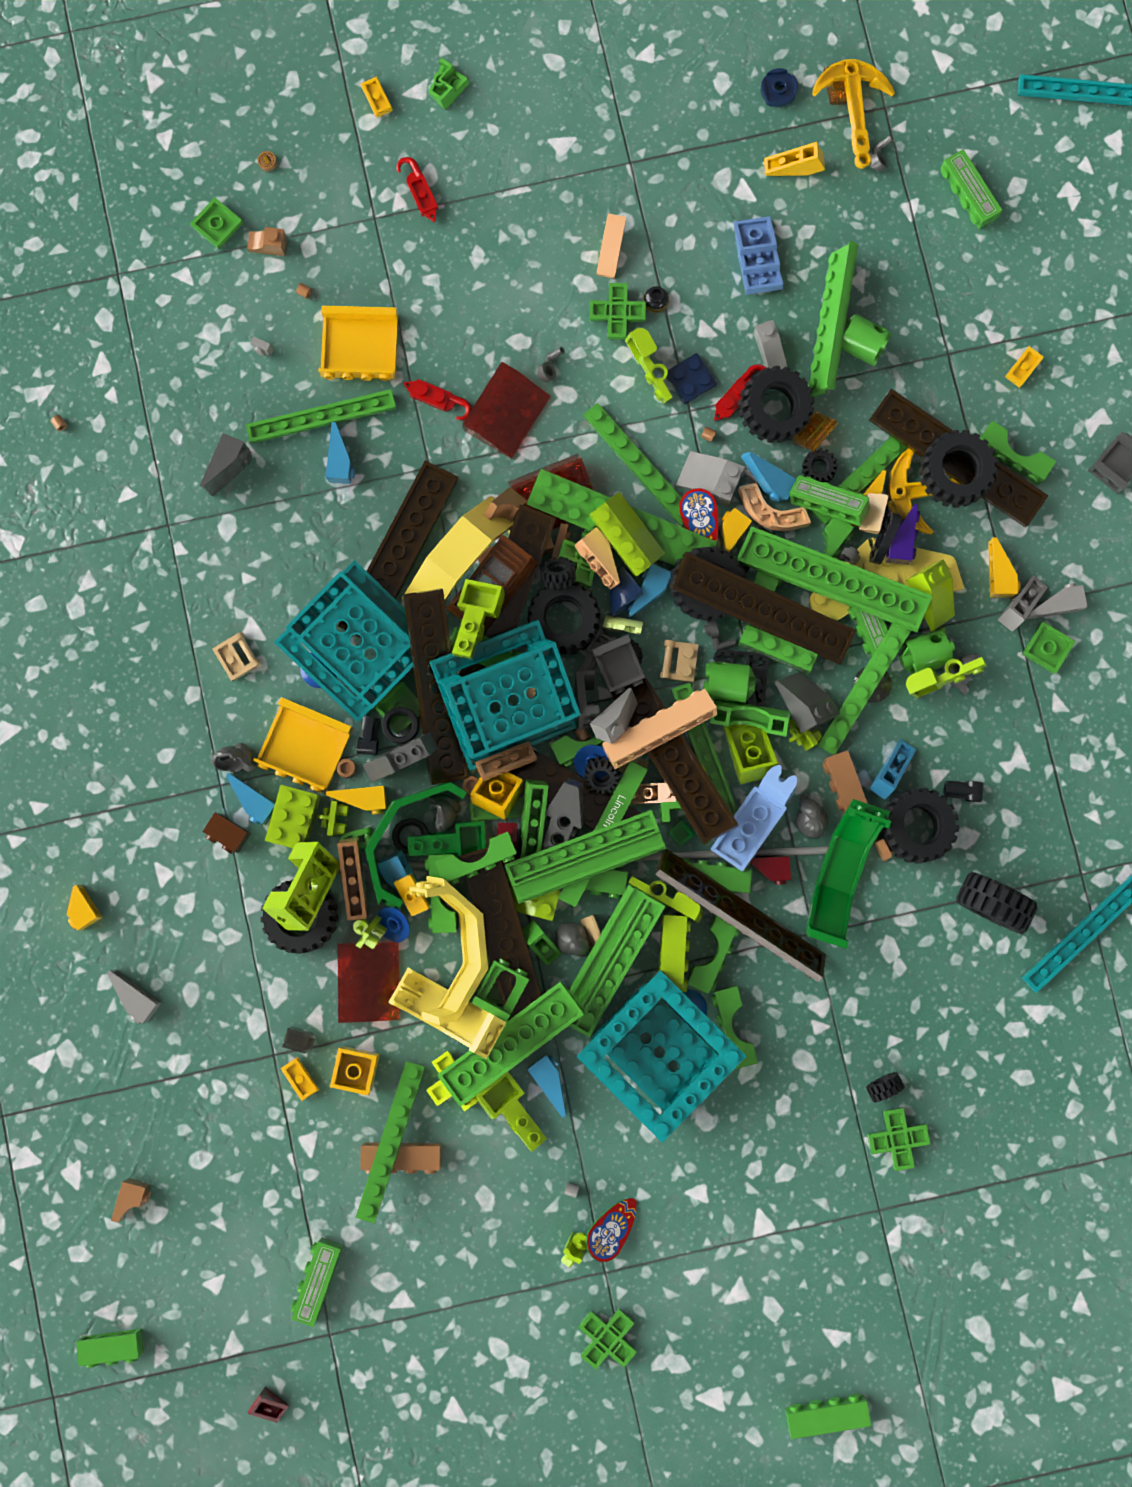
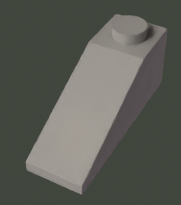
M774 320L756 325L753 335L765 367L770 369L773 366H780V369L787 367L780 336Z
M1032 576L1006 607L998 621L1013 632L1027 618L1048 587L1035 576Z
M1076 583L1065 585L1064 589L1032 610L1025 620L1078 612L1086 609L1087 602L1084 586H1076Z
M628 688L590 723L597 739L612 744L626 731L638 705L631 688Z
M109 970L107 975L126 1012L131 1015V1020L138 1024L147 1023L161 1002L118 971Z

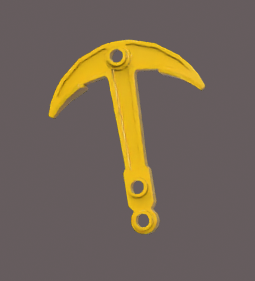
M845 59L832 64L819 76L814 85L812 95L816 96L822 89L829 87L834 81L842 80L844 82L852 128L853 153L856 155L855 166L864 169L871 163V156L868 153L870 145L868 131L865 127L861 81L870 82V87L881 90L891 97L895 94V91L885 75L873 65L857 59Z
M909 448L896 460L890 472L888 483L889 499L894 502L901 514L902 520L905 519L913 507L910 500L933 496L931 493L928 495L925 492L927 487L926 485L922 486L921 482H907L906 471L910 468L914 454ZM950 478V479H949V480H951L952 482H954V483H956V484H960L959 482H957V481L954 480L953 478ZM897 489L902 491V495L897 493ZM920 515L919 522H916V529L919 532L932 535L933 530L924 522Z

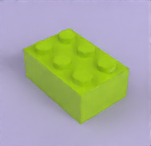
M280 785L265 841L289 848H294L297 842H309L322 796Z

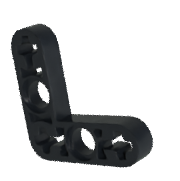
M891 499L887 501L882 521L883 526L869 555V562L878 565L883 562L901 523V514Z
M726 649L716 651L713 656V661L720 662L717 659L720 654H724L725 658H730V654H733L732 663L736 664L735 659L737 656L745 657V665H749V657H753L751 661H758L759 658L762 659L761 661L765 665H762L761 668H758V664H751L755 677H760L763 680L762 686H755V691L762 690V693L758 692L757 699L760 702L756 706H762L765 700L769 666L768 658L758 653ZM724 660V663L730 662V660ZM755 692L748 698L747 704L753 705L750 699H753Z

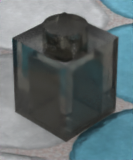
M291 1026L287 1029L282 1047L305 1054L313 1048L315 1039L312 1037L314 1033Z

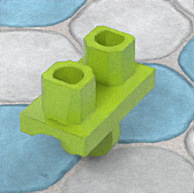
M794 718L790 720L789 726L791 729L789 732L793 736L788 739L790 743L795 740L799 746H803L805 751L818 744V741L822 738L819 730L815 729L812 732L808 730L801 733Z
M331 801L329 816V808H323V814L317 815L316 819H322L321 827H327V820H329L327 835L336 837V835L346 834L347 824L337 822L338 816L348 817L349 806L340 804L338 801Z
M377 915L370 924L365 919H357L353 923V930L356 934L363 935L356 944L357 947L361 949L365 944L371 949L375 948L387 928L379 924L382 919Z
M572 1232L563 1251L564 1256L561 1259V1262L569 1268L575 1262L580 1264L587 1250L585 1244L587 1234L579 1232L575 1234Z

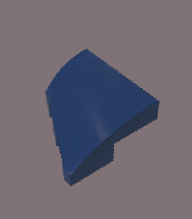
M623 565L616 569L620 583L610 590L611 610L614 618L629 609L627 604L643 595L641 588Z

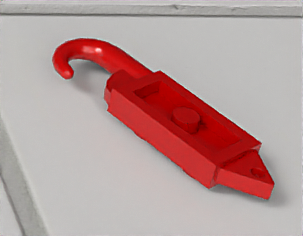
M411 157L401 158L396 166L397 172H401L402 164L408 163L411 165L413 172L406 178L407 186L421 216H425L435 223L436 213L439 208L418 163Z
M761 364L752 365L715 404L714 421L724 418L729 419L739 408L738 401L742 398L740 397L741 391L751 379L750 377L756 371L765 369V366Z
M420 379L403 382L411 398L444 412L450 411L454 408L455 404L465 407L466 413L463 416H456L457 420H466L472 413V406L466 399L456 396L449 391Z

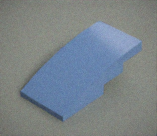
M770 216L735 221L733 223L746 295L782 290L783 281L777 254V242Z

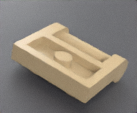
M243 632L237 633L212 649L232 682L262 665L261 661L255 657L247 644ZM235 643H239L250 662L246 666L233 646Z
M664 640L665 655L660 678L694 683L698 644ZM673 648L678 649L675 674L670 673Z

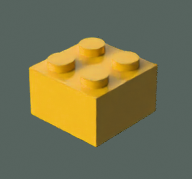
M509 772L484 782L480 777L470 793L471 802L506 820L524 790L523 779Z
M345 1046L339 1047L330 1087L370 1095L380 1054Z

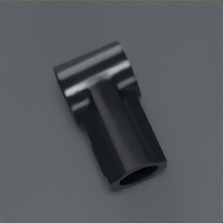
M363 717L361 735L357 741V754L377 755L379 739H377L380 724L379 718Z
M945 781L943 794L946 798L965 799L968 802H982L984 783L978 781Z

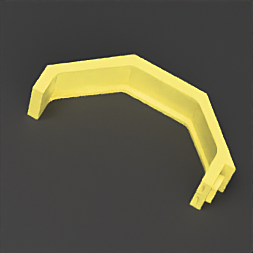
M490 496L464 514L431 551L405 594L442 588L446 602L459 580L484 551L501 534L507 531L510 533L515 518L511 522L501 517L489 520L484 514L495 498Z
M426 876L427 881L416 882V886L409 887L410 895L417 894V896H425L426 898L440 896L458 913L463 964L441 1004L435 1009L422 1011L423 1020L442 1025L458 1021L488 970L483 913L445 879Z
M407 968L389 1003L437 1028L469 1047L471 1052L487 1059L506 1022L472 1004L470 1001L456 1022L438 1025L423 1020L422 1011L437 1008L448 989Z

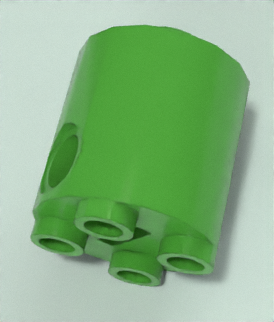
M856 313L846 319L841 350L869 365L875 366L893 333Z
M943 627L905 640L901 646L902 653L899 654L901 666L912 675L926 668H931L933 671L944 668L949 660L954 659L952 652L955 651V646L952 640L948 641L947 632Z
M715 661L706 663L705 677L708 678V681H704L703 689H706L711 699L745 703L754 693L756 677L750 665Z

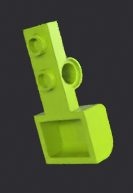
M637 328L628 334L625 342L638 365L641 364L644 369L646 381L649 385L652 384L656 390L654 394L657 400L662 401L664 404L673 398L663 381L667 377L668 370L663 364H653L650 358L657 350V346L646 329ZM655 369L660 370L662 378H656L653 371Z
M465 579L457 604L460 611L465 613L452 651L454 656L473 659L477 643L481 641L484 634L483 623L485 617H499L505 596L502 586Z
M983 657L964 665L959 660L952 659L946 663L945 673L938 675L931 668H926L910 675L907 678L906 686L909 694L917 699L943 688V685L950 682H961L966 679L965 676L971 673L973 675L982 673L984 671L983 668L988 666ZM955 664L960 665L959 672L952 674L951 667Z
M632 876L628 882L665 903L673 910L687 916V918L694 922L700 923L704 910L700 904L695 903L687 895L677 892L673 899L668 897L669 889L662 881H654L649 886ZM657 886H663L664 888L661 895H655L654 889Z
M506 1072L478 1093L475 1098L491 1119H496L502 1114L507 1120L506 1122L509 1127L521 1138L527 1148L533 1152L547 1138L519 1103L518 1099L525 1093L510 1073Z

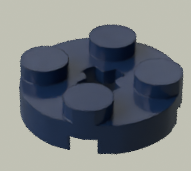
M783 68L773 69L763 78L761 95L768 106L783 107L794 101L798 90V81L793 74L791 75L787 72L788 70ZM778 84H780V87H784L782 91L775 89Z

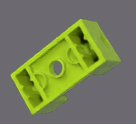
M297 842L288 859L298 868V871L288 891L270 892L262 909L286 930L309 931L340 868V862L319 842ZM310 882H311V886H312L311 891H310V889H309V883H310Z

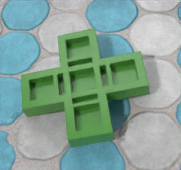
M609 283V301L590 300L589 321H608V339L611 340L626 339L627 322H645L646 302L627 301L628 283Z
M585 529L582 532L581 539L584 538L591 531ZM564 539L561 542L558 559L563 557V559L568 558L572 560L575 565L576 574L574 584L580 583L585 588H590L593 575L596 572L590 568L589 563L584 557L579 555L574 546L576 543Z
M902 1107L883 1110L886 1130L867 1133L871 1154L890 1152L895 1171L915 1168L911 1148L930 1145L927 1125L920 1124L907 1127L904 1108Z
M618 1308L606 1323L591 1310L578 1325V1328L592 1339L590 1344L581 1353V1357L595 1370L608 1355L622 1367H625L637 1353V1350L623 1338L635 1323L634 1320Z

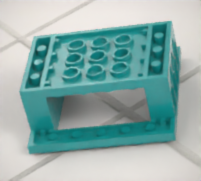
M355 560L343 572L340 571L286 626L287 629L274 641L287 656L357 722L373 709L413 667L405 608ZM339 621L347 623L348 628L345 632L337 631L336 624ZM353 635H359L362 638V643L359 646L351 644L350 639ZM300 643H302L303 645H305L326 667H328V668H329L348 688H350L357 696H355L353 693H351L331 672H329V671H328L308 650H306ZM369 648L376 651V657L373 660H368L364 655L365 651Z
M539 620L478 642L473 659L454 656L450 653L429 661L470 771L476 769L475 762L528 741L533 746L575 729L576 725L573 718L581 716L556 642L545 639ZM526 644L528 651L464 677L455 673L458 670ZM531 687L535 688V696L528 698L526 695L527 690ZM511 695H516L518 698L515 705H509L508 698ZM493 702H498L499 710L492 713L490 705Z
M660 970L648 983L645 982L591 1037L590 1042L576 1057L663 1143L743 1061L746 1055ZM647 1032L651 1035L649 1043L641 1042L640 1036L642 1033ZM658 1046L665 1049V1054L662 1057L654 1055V1050ZM606 1055L661 1109V1114L604 1058ZM672 1060L679 1063V1068L676 1071L668 1069V1063Z

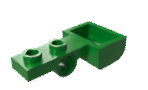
M484 820L455 822V833L439 832L428 835L407 836L409 856L457 853L460 859V855L486 848Z

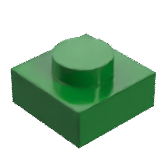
M683 820L667 832L678 847H681L694 836Z

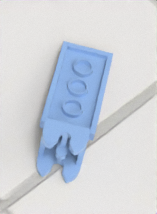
M780 765L772 767L767 772L759 787L754 786L735 813L734 818L738 822V827L719 837L710 849L741 872L745 870L787 810L785 805L795 792L797 777L793 775L788 777L787 780L780 778Z

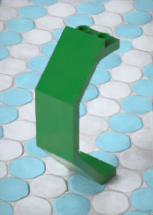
M446 782L391 801L364 847L378 905L382 898L384 899V904L393 909L395 906L400 908L403 903L401 897L380 885L374 858V849L397 810L402 806L443 791H448L463 799L467 793L466 791L451 782Z
M852 799L832 834L814 886L806 934L809 937L844 949L847 948L849 941L846 939L853 896L871 846L882 828L889 829L891 821L888 819L890 811Z

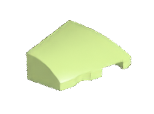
M606 614L603 628L620 633L625 631L640 635L643 622L618 616L614 618L613 615Z

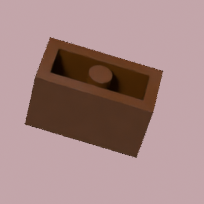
M217 812L213 814L202 831L207 835L206 839L213 843L218 841L223 845L222 849L230 854L232 852L239 853L251 835L250 832Z

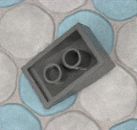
M224 433L222 434L200 483V486L208 495H215L240 474L246 465L250 464L252 452L244 441Z
M801 672L774 682L801 733L825 724L840 715L832 698Z

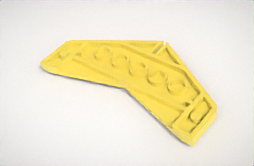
M871 537L870 540L873 547L876 538ZM868 539L857 549L860 560L854 566L908 586L906 582L908 578L926 566L944 559L952 575L953 592L964 589L956 560L951 555L916 548L915 560H912L909 565L886 562V556L883 562L878 565L869 562L871 547ZM814 592L809 598L812 610L836 621L849 614L848 605Z

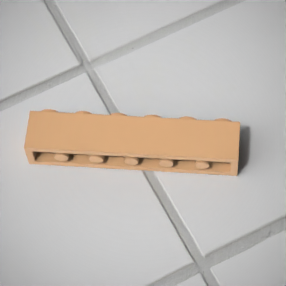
M706 689L695 691L685 700H678L670 708L661 709L655 716L644 718L638 725L628 727L612 744L608 742L602 743L604 752L614 769H617L716 716L717 707Z

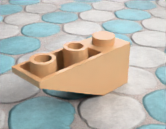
M596 527L574 546L579 555L584 557L589 563L590 568L598 574L602 583L611 590L620 581L609 541Z
M666 783L640 784L630 805L676 802V799Z

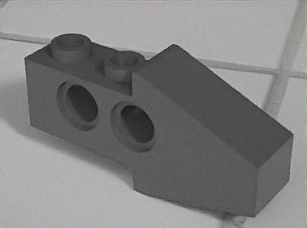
M428 732L363 764V767L369 779L373 782L431 755L438 750V747L431 733Z
M568 778L547 808L545 815L552 818L541 851L569 841L571 838L574 839L578 828L581 829L585 824L583 783ZM563 816L568 817L571 823H565ZM557 834L563 835L564 841L559 840Z

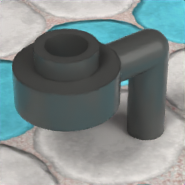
M892 135L887 136L873 147L874 154L871 156L870 165L874 171L882 172L888 167L886 159L881 154V150L894 141Z
M559 347L546 356L545 362L538 366V377L542 381L547 383L555 379L556 371L552 362L565 353L563 347Z
M853 547L844 548L836 559L845 560L852 565H856L860 560L859 551Z
M706 621L707 625H704L705 634L710 636L714 650L718 651L737 646L735 638L720 642L716 621Z

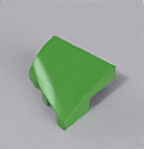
M441 58L439 60V71L435 73L433 77L434 82L430 86L428 93L446 110L470 82L468 78L457 72L452 64Z

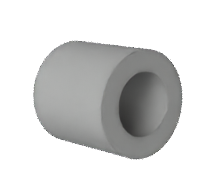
M567 1182L564 1194L576 1198L579 1186Z

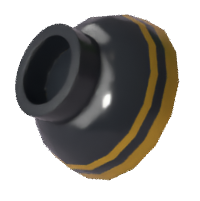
M660 286L650 287L643 296V301L646 302V309L653 313L664 311L669 304L667 291Z

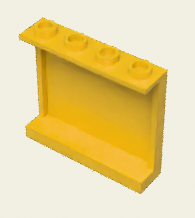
M321 307L323 316L321 368L318 369L321 377L327 380L342 378L344 380L361 378L365 381L372 379L390 381L391 379H396L397 308Z
M281 697L278 703L280 707L257 759L254 758L253 761L258 763L257 767L268 771L269 768L276 770L274 774L283 778L286 775L293 777L292 781L302 786L304 782L310 784V789L319 793L321 790L327 791L354 728Z

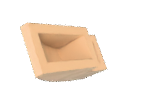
M608 213L597 268L598 276L615 279L626 225V217Z

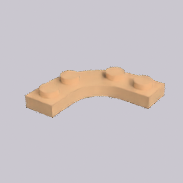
M757 483L739 486L738 492L746 511L760 525L776 531H791L810 526L811 521L805 508L800 507L785 511L776 510L765 502Z

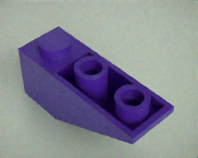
M917 504L911 508L900 524L886 554V562L909 565L912 560H915L916 548H914V541H917L918 538L916 522H919L920 518Z

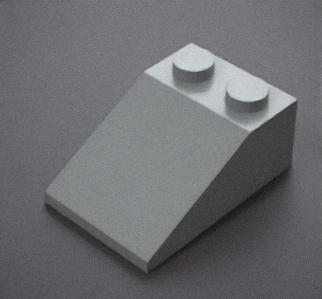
M690 451L676 486L688 491L693 488L708 490L714 496L717 503L728 507L744 466L727 459Z

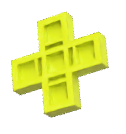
M448 1050L433 1060L432 1064L440 1073L455 1062V1059ZM441 1080L426 1089L437 1106L452 1096ZM474 1096L461 1107L466 1111L478 1101Z

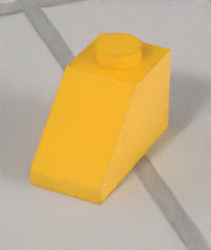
M733 508L731 512L727 511L721 519L724 521L721 526L724 549L728 552L732 551L752 523L751 519L736 508Z
M75 885L72 889L67 910L68 922L73 929L84 930L101 919L102 915L83 885Z

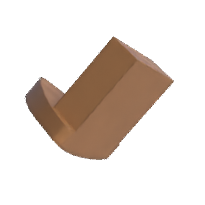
M884 839L874 841L873 844L883 862L892 857L894 851L890 852L889 845Z

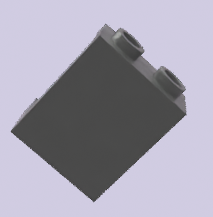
M1124 432L1115 437L1088 470L1116 494L1121 492L1132 478V436Z
M628 635L592 650L610 694L614 692L617 695L626 691L625 687L629 685L636 687L644 683L643 679H646V676L643 673Z
M582 669L576 672V703L581 716H578L579 729H592L590 723L599 715V706H587L585 691L594 690L595 670Z

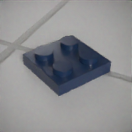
M698 353L668 370L667 378L684 405L717 385Z

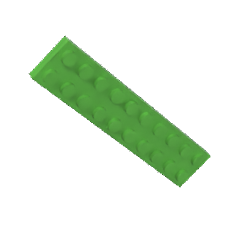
M541 469L527 505L592 531L597 525L589 514L608 501L610 497ZM631 506L665 552L658 560L676 567V561L682 559L684 553L691 552L694 548L715 547L717 543L714 540Z
M752 526L737 557V563L915 632H918L933 595Z

